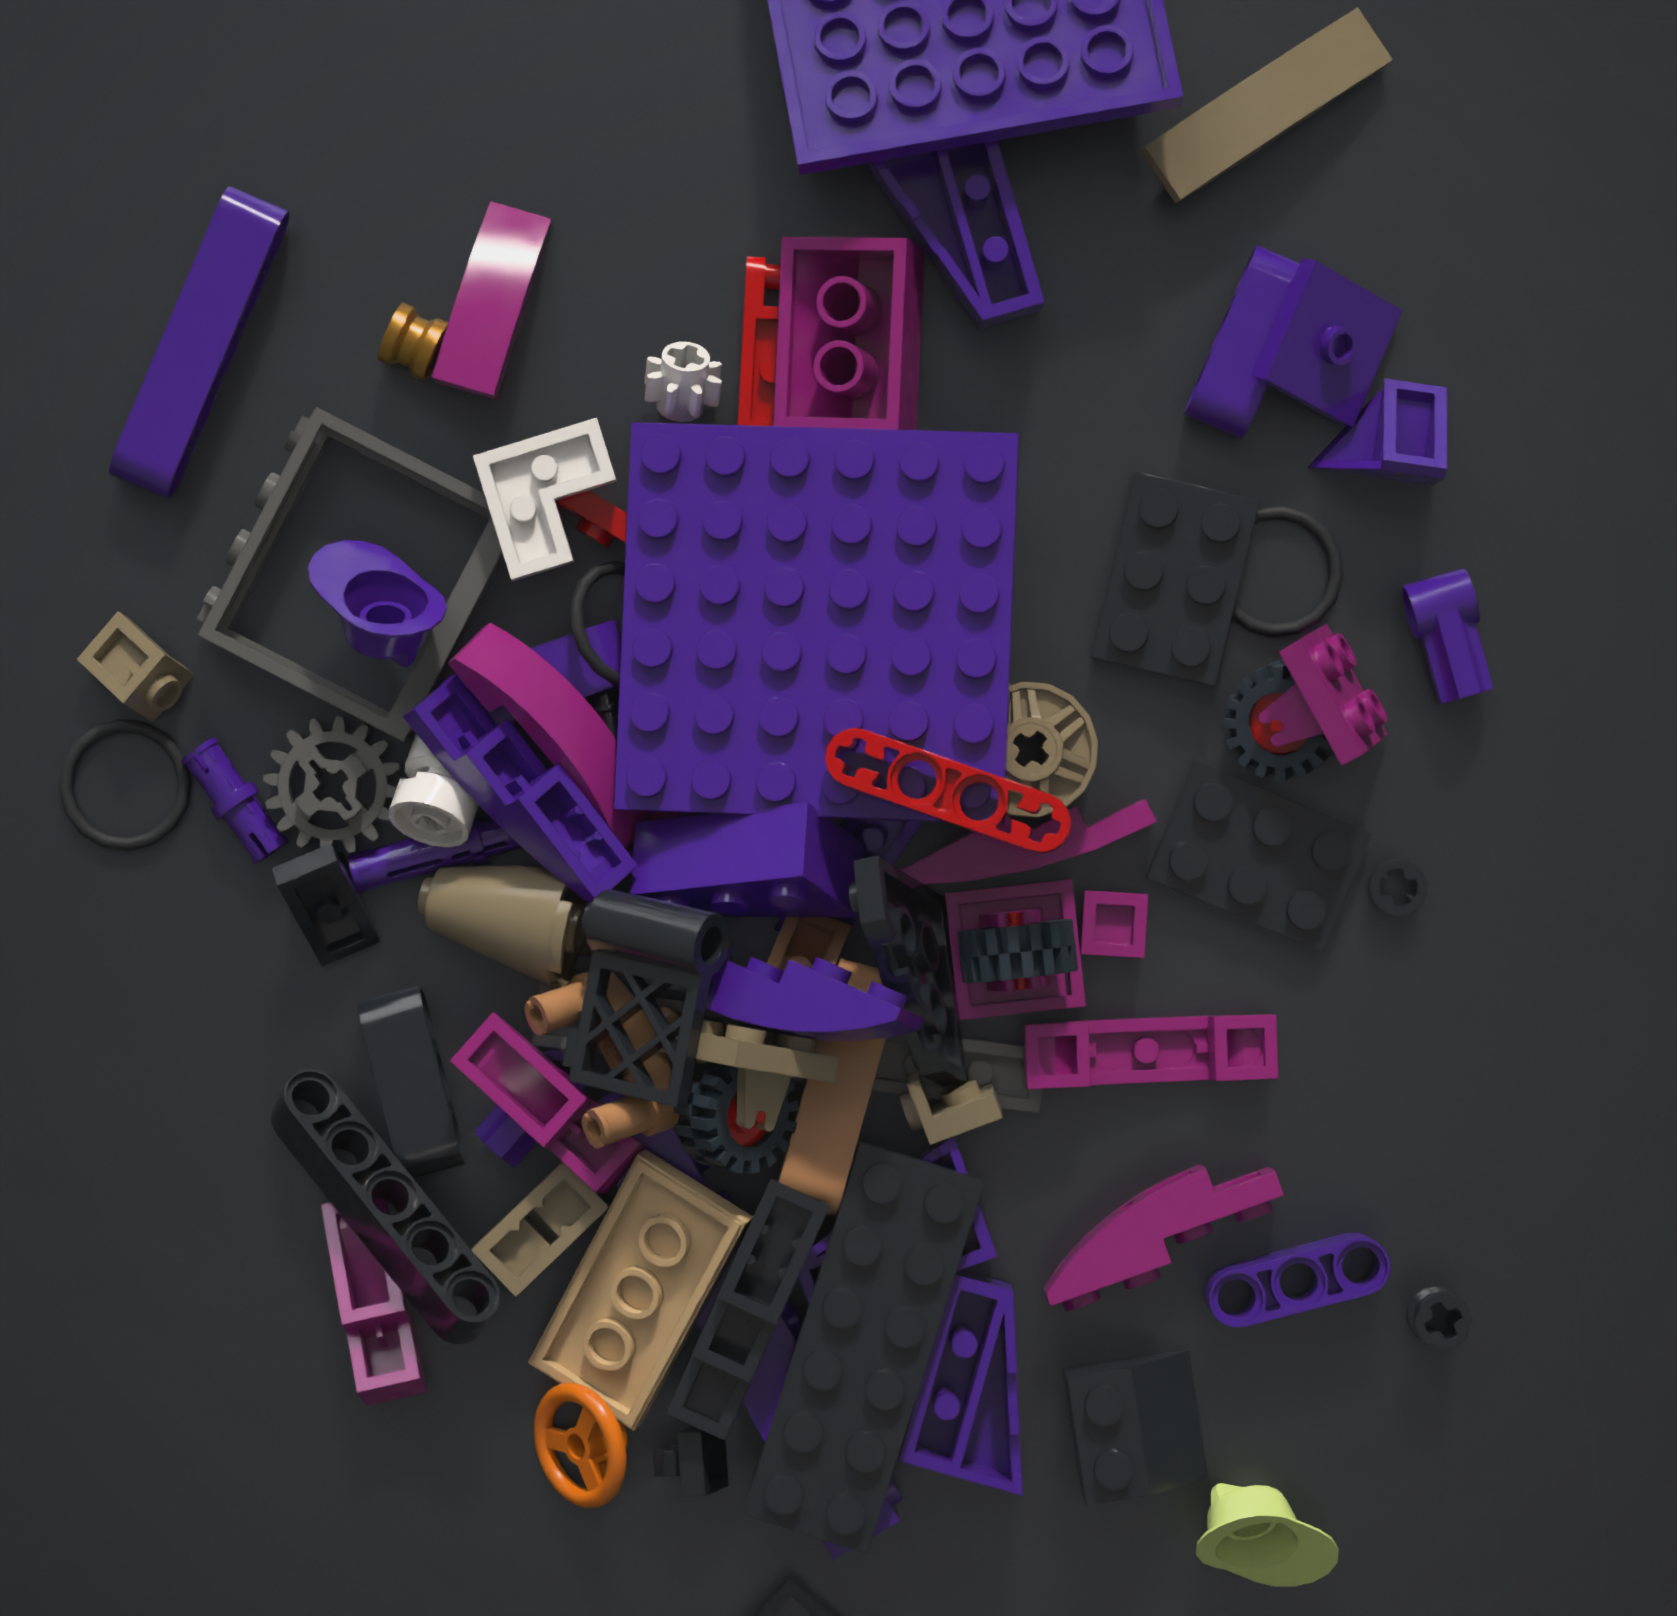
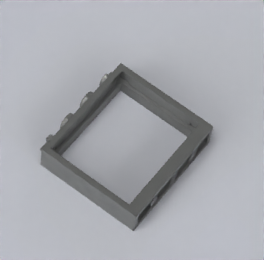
M316 407L310 419L302 415L294 432L291 430L285 444V450L292 454L281 475L271 472L264 482L255 502V506L262 509V512L252 531L249 532L242 529L235 538L226 557V563L233 566L222 589L212 586L203 600L205 604L197 617L198 621L204 623L198 636L401 741L410 743L415 732L402 716L440 685L449 667L448 662L455 656L504 561V555L484 493ZM331 439L489 520L446 603L447 611L442 622L433 628L391 711L368 701L232 630Z

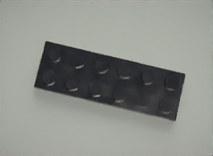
M860 1140L743 1515L862 1553H868L983 1189L984 1179Z

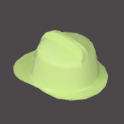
M1219 1483L1212 1488L1211 1506L1207 1514V1531L1198 1540L1195 1553L1203 1564L1230 1571L1257 1583L1274 1587H1295L1315 1582L1329 1574L1338 1563L1339 1548L1328 1534L1318 1528L1298 1521L1288 1501L1278 1489L1261 1485L1239 1487Z

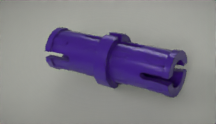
M213 737L195 748V753H188L181 761L184 766L189 768L215 805L210 810L217 820L225 819L252 857V862L256 865L275 853V849L282 848L289 840L278 830L275 823L255 797L260 792L253 781L246 783L219 746L216 737Z

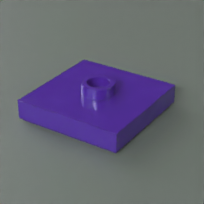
M1302 258L1252 376L1332 421L1354 427L1403 310L1320 262Z

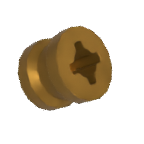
M402 302L387 327L379 347L377 360L389 366L395 363L407 366L413 377L425 381L437 362L448 322L439 318L431 321L421 318L413 306Z

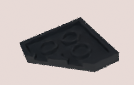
M879 856L853 861L855 882L849 886L850 905L855 918L860 921L879 969L881 983L889 989L908 996L903 1009L924 1018L918 1031L905 1033L915 1068L920 1072L921 1076L943 1087L967 1082L945 897Z

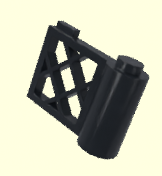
M612 889L604 890L595 897L593 902L591 901L587 905L582 917V930L586 936L587 944L593 952L579 1027H569L562 1066L571 1068L569 1081L673 1107L687 1108L711 976L720 970L729 950V923L725 916L717 912ZM611 970L624 973L636 995L617 1012L614 1011L606 996ZM644 978L655 980V982L647 986ZM672 985L686 987L687 992L682 1016L669 1025L655 998ZM643 1009L657 1035L636 1051L622 1024ZM610 1034L624 1061L608 1074L594 1072L592 1070L597 1044ZM663 1047L673 1063L668 1089L655 1087L643 1065L646 1060ZM631 1073V1075H632V1077L634 1078L635 1081H631V1080H627V1079H623V1078L626 1077L628 1074Z

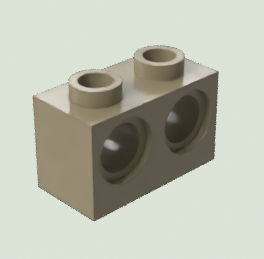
M561 1162L480 1239L471 1251L516 1297L610 1207L612 1200L607 1195L596 1193L566 1164Z

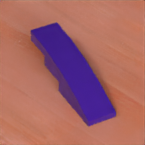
M457 674L443 681L402 716L442 766L478 805L536 861L587 903L593 902L600 892L614 888L638 866L563 766L558 763L546 769L508 718L495 725Z

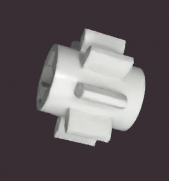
M691 342L672 343L664 348L662 359L657 357L647 358L644 400L646 402H657L658 412L667 419L677 422L693 421L702 415L704 404L718 407L722 380H720L722 364L716 361L710 362L709 353L698 344Z

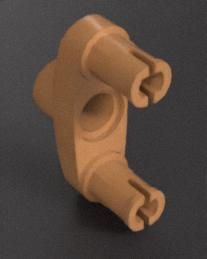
M589 971L573 977L569 985L529 998L524 1010L527 1022L535 1034L541 1036L580 1022ZM611 972L606 996L614 1011L617 1012L634 997L621 980ZM660 1008L669 1025L679 1018L670 1008ZM642 1009L622 1024L636 1051L657 1035ZM610 1034L598 1043L610 1070H613L624 1061ZM658 1051L646 1060L643 1065L655 1087L668 1089L672 1072L670 1066L673 1063L667 1053ZM631 1073L628 1074L626 1077L623 1078V1079L635 1081L634 1078L632 1077ZM624 1095V1098L586 1111L587 1113L582 1117V1126L589 1143L594 1148L599 1149L639 1133L650 1137L669 1130L677 1124L679 1114L674 1113L673 1106Z

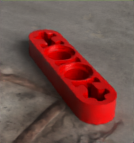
M850 728L842 730L831 739L826 748L825 761L829 773L836 781L850 789L1035 853L1046 854L1056 851L1066 843L1071 834L1072 820L1069 810L1060 799L1049 793L865 729ZM857 740L866 742L865 753L871 758L885 763L888 749L899 752V755L888 769L887 789L883 790L874 786L880 779L881 774L867 768H859L856 771L855 777L845 775L847 764L838 759L841 749H853ZM916 761L926 762L931 765L935 770L937 778L936 786L932 793L920 799L906 796L899 784V777L903 768L909 763ZM976 783H985L992 786L997 792L999 799L998 808L995 813L988 819L981 821L972 820L967 817L961 807V797L965 789ZM1015 792L1023 795L1024 797L1016 807L1031 814H1038L1042 805L1052 807V819L1060 823L1058 833H1046L1041 842L1033 841L1031 839L1032 829L1027 824L1013 819L1010 833L998 830V827L1009 813L1010 793Z

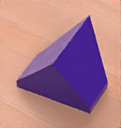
M1384 378L1382 389L1359 412L1354 427L1346 426L1307 468L1429 486L1445 479L1447 472V387Z

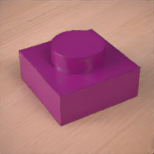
M1083 890L1080 954L1145 958L1148 894Z

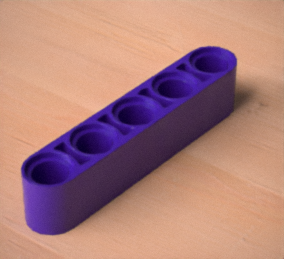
M231 186L225 190L210 221L116 445L109 467V475L166 499L172 498L184 476L283 240L289 222V210Z

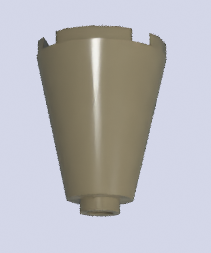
M542 865L441 867L436 872L434 878L426 877L422 883L418 897V912L425 915L428 929L552 989L571 984L573 977L582 973L573 971L579 954L588 956L592 954V950L587 944L586 936L582 930L583 913L589 903Z

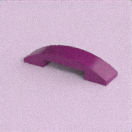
M492 623L484 626L448 662L450 667L488 712L504 705L555 766L560 763L626 849L634 840L635 823L652 820L651 812L617 811L614 809L617 740L593 707L572 684L526 644Z
M1275 1014L1151 1017L1023 1024L1025 1089L1197 1080L1279 1079L1277 1020Z

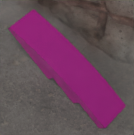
M1140 799L1087 827L1078 808L1075 806L1068 809L1072 820L1071 834L1066 843L1056 851L1046 854L1035 853L972 831L900 870L923 884L967 882L1022 872L1096 850L1157 822L1146 799ZM1008 814L1005 818V825L998 827V830L1006 833L1011 832L1012 821ZM1050 818L1032 828L1031 839L1041 842L1046 833L1057 834L1060 829V823Z

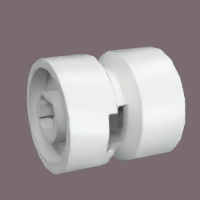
M416 734L405 763V773L409 779L399 780L389 808L388 817L393 826L404 835L418 842L438 847L460 846L468 839L477 813L478 803L449 774Z

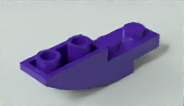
M729 947L726 959L720 970L711 976L713 985L706 1003V1009L756 1028L820 1041H863L889 1038L918 1031L924 1020L923 1017L903 1009L908 996L873 981L867 993L848 985L852 975L851 971L819 957L815 958L812 968L789 959L784 971L751 957L745 968L728 960L732 951L731 947Z

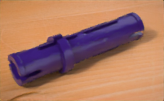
M476 814L468 839L460 846L438 847L409 838L375 849L348 854V862L358 893H362L382 885L437 872L441 867H452L470 862H475L476 866L488 864L492 856L523 847L491 817L479 819Z

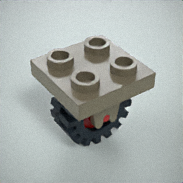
M703 1019L696 1056L697 1063H695L693 1072L695 1081L691 1083L687 1108L674 1107V1113L684 1115L685 1121L675 1124L676 1133L679 1136L688 1137L681 1145L686 1153L696 1155L694 1160L701 1164L741 1174L743 1172L749 1174L760 1172V1166L769 1168L777 1162L772 1151L785 1153L790 1144L782 1138L784 1132L795 1134L797 1122L788 1120V1112L799 1111L798 1100L787 1098L786 1096L796 1089L791 1077L835 1083L840 1057L814 1053L816 1043L814 1039L777 1033L776 1044L773 1045L775 1032L727 1024L726 1035L723 1036L725 1023ZM664 1047L659 1050V1052L667 1053Z

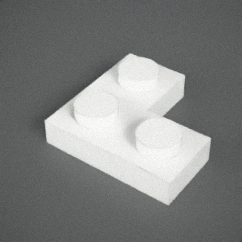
M593 418L473 455L511 580H519L574 563L556 500L617 482L598 419Z

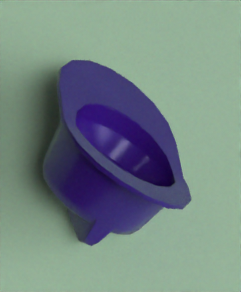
M338 541L325 545L313 554L308 566L310 585L318 596L340 616L345 639L356 652L364 656L382 660L391 659L402 667L412 665L416 659L418 649L421 648L428 635V631L440 624L446 614L447 606L444 596L434 586L424 581L398 556L382 546L365 541Z

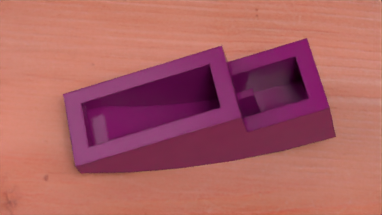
M490 201L468 261L432 375V379L436 383L498 400L513 345L518 340L552 219Z
M494 1012L450 1060L542 1147L552 1151L596 1193L606 1195L631 1167L637 1154L648 1148L636 1135L599 1149L594 1148L587 1140L583 1131L582 1117L589 1109L602 1106V1104L581 1085L569 1081V1075Z
M382 1198L372 1199L379 1211L390 1215L387 1200ZM332 1203L321 1204L341 1324L347 1333L357 1394L365 1406L428 1392L411 1302Z

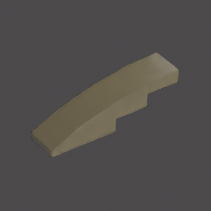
M1357 7L1238 83L1147 144L1140 151L1175 203H1178L1269 146L1279 136L1321 111L1337 97L1382 70L1393 59Z

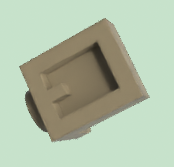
M119 611L77 658L123 704L150 721H155L163 711L171 708L178 701L182 689L193 677V673L169 656L130 618Z
M917 1071L907 1075L909 1092L899 1096L912 1132L924 1128L930 1145L1003 1118L1002 1107L993 1083L980 1088L976 1080L955 1085L940 1094L942 1102L932 1105L921 1074Z

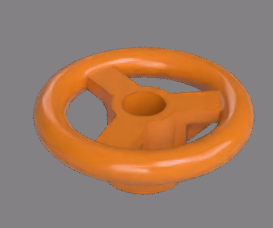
M563 1383L553 1387L541 1399L534 1418V1444L539 1463L550 1484L567 1501L583 1508L601 1507L617 1495L625 1478L627 1466L626 1450L628 1445L625 1426L617 1421L611 1408L603 1398L590 1388L578 1383ZM573 1402L583 1407L575 1427L568 1430L553 1427L555 1413L563 1403ZM556 1450L565 1452L569 1460L578 1466L586 1488L581 1487L568 1476L558 1459Z

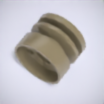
M1019 682L1010 685L1006 779L1049 793L1060 799L1067 807L1085 791L1096 769L1098 739L1090 715L1072 695L1051 684ZM1035 733L1040 735L1044 741L1041 743L1039 750L1046 756L1043 763L1039 764L1035 761H1029L1024 766L1019 765L1015 760L1020 751L1013 744L1015 737L1019 735L1024 739H1028ZM1015 792L1010 793L1008 816L1034 818L1052 813L1053 808L1047 805H1042L1038 814H1031L1020 810L1016 806L1024 796Z

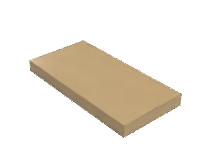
M644 1149L637 1154L528 1363L560 1384L578 1383L590 1388L608 1404L617 1421L635 1431L642 1425L751 1223L753 1216L652 1152Z

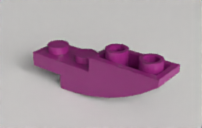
M1199 1164L1168 1177L1137 1194L1098 1223L1060 1262L1043 1287L1050 1306L1062 1302L1065 1311H1070L1100 1300L1101 1296L1098 1290L1100 1288L1122 1281L1125 1289H1132L1161 1278L1159 1267L1172 1263L1163 1240L1164 1238L1174 1235L1176 1243L1181 1244L1213 1232L1210 1222L1234 1214L1237 1222H1243L1271 1212L1273 1208L1270 1200L1284 1196L1276 1171L1266 1167L1212 1186L1207 1169Z

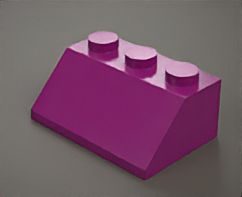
M782 237L773 426L917 430L924 248L908 238Z

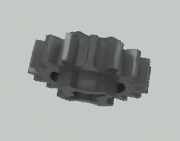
M336 716L332 725V731H325L319 719L309 720L311 736L304 738L295 730H290L286 735L293 747L291 751L286 753L272 750L270 756L281 765L279 774L263 775V782L272 786H278V795L267 800L265 805L267 809L283 808L286 815L276 826L280 832L288 831L295 826L301 830L297 838V846L306 848L314 838L320 839V848L331 843L335 848L336 840H342L346 850L349 853H354L358 851V835L363 833L367 838L376 842L381 838L379 830L375 825L376 821L379 818L391 821L388 817L389 808L386 804L388 798L394 797L397 786L390 785L389 777L400 772L402 766L401 763H384L382 756L391 746L387 740H381L373 745L367 742L371 731L369 725L362 723L352 735L347 733L348 725L345 717ZM327 743H344L358 751L343 761L330 760L318 746ZM299 763L306 773L304 793L294 800L292 780ZM316 763L321 769H325L331 774L340 775L344 772L346 773L348 780L344 782L342 788L347 795L345 799L352 806V809L346 802H341L336 797H327L325 799L321 797L319 792L324 789L326 784L321 777L323 773L316 766ZM373 770L376 779V792L373 803L368 809L366 803L361 799L363 779L372 773ZM324 811L338 812L350 826L341 829H327L310 821Z

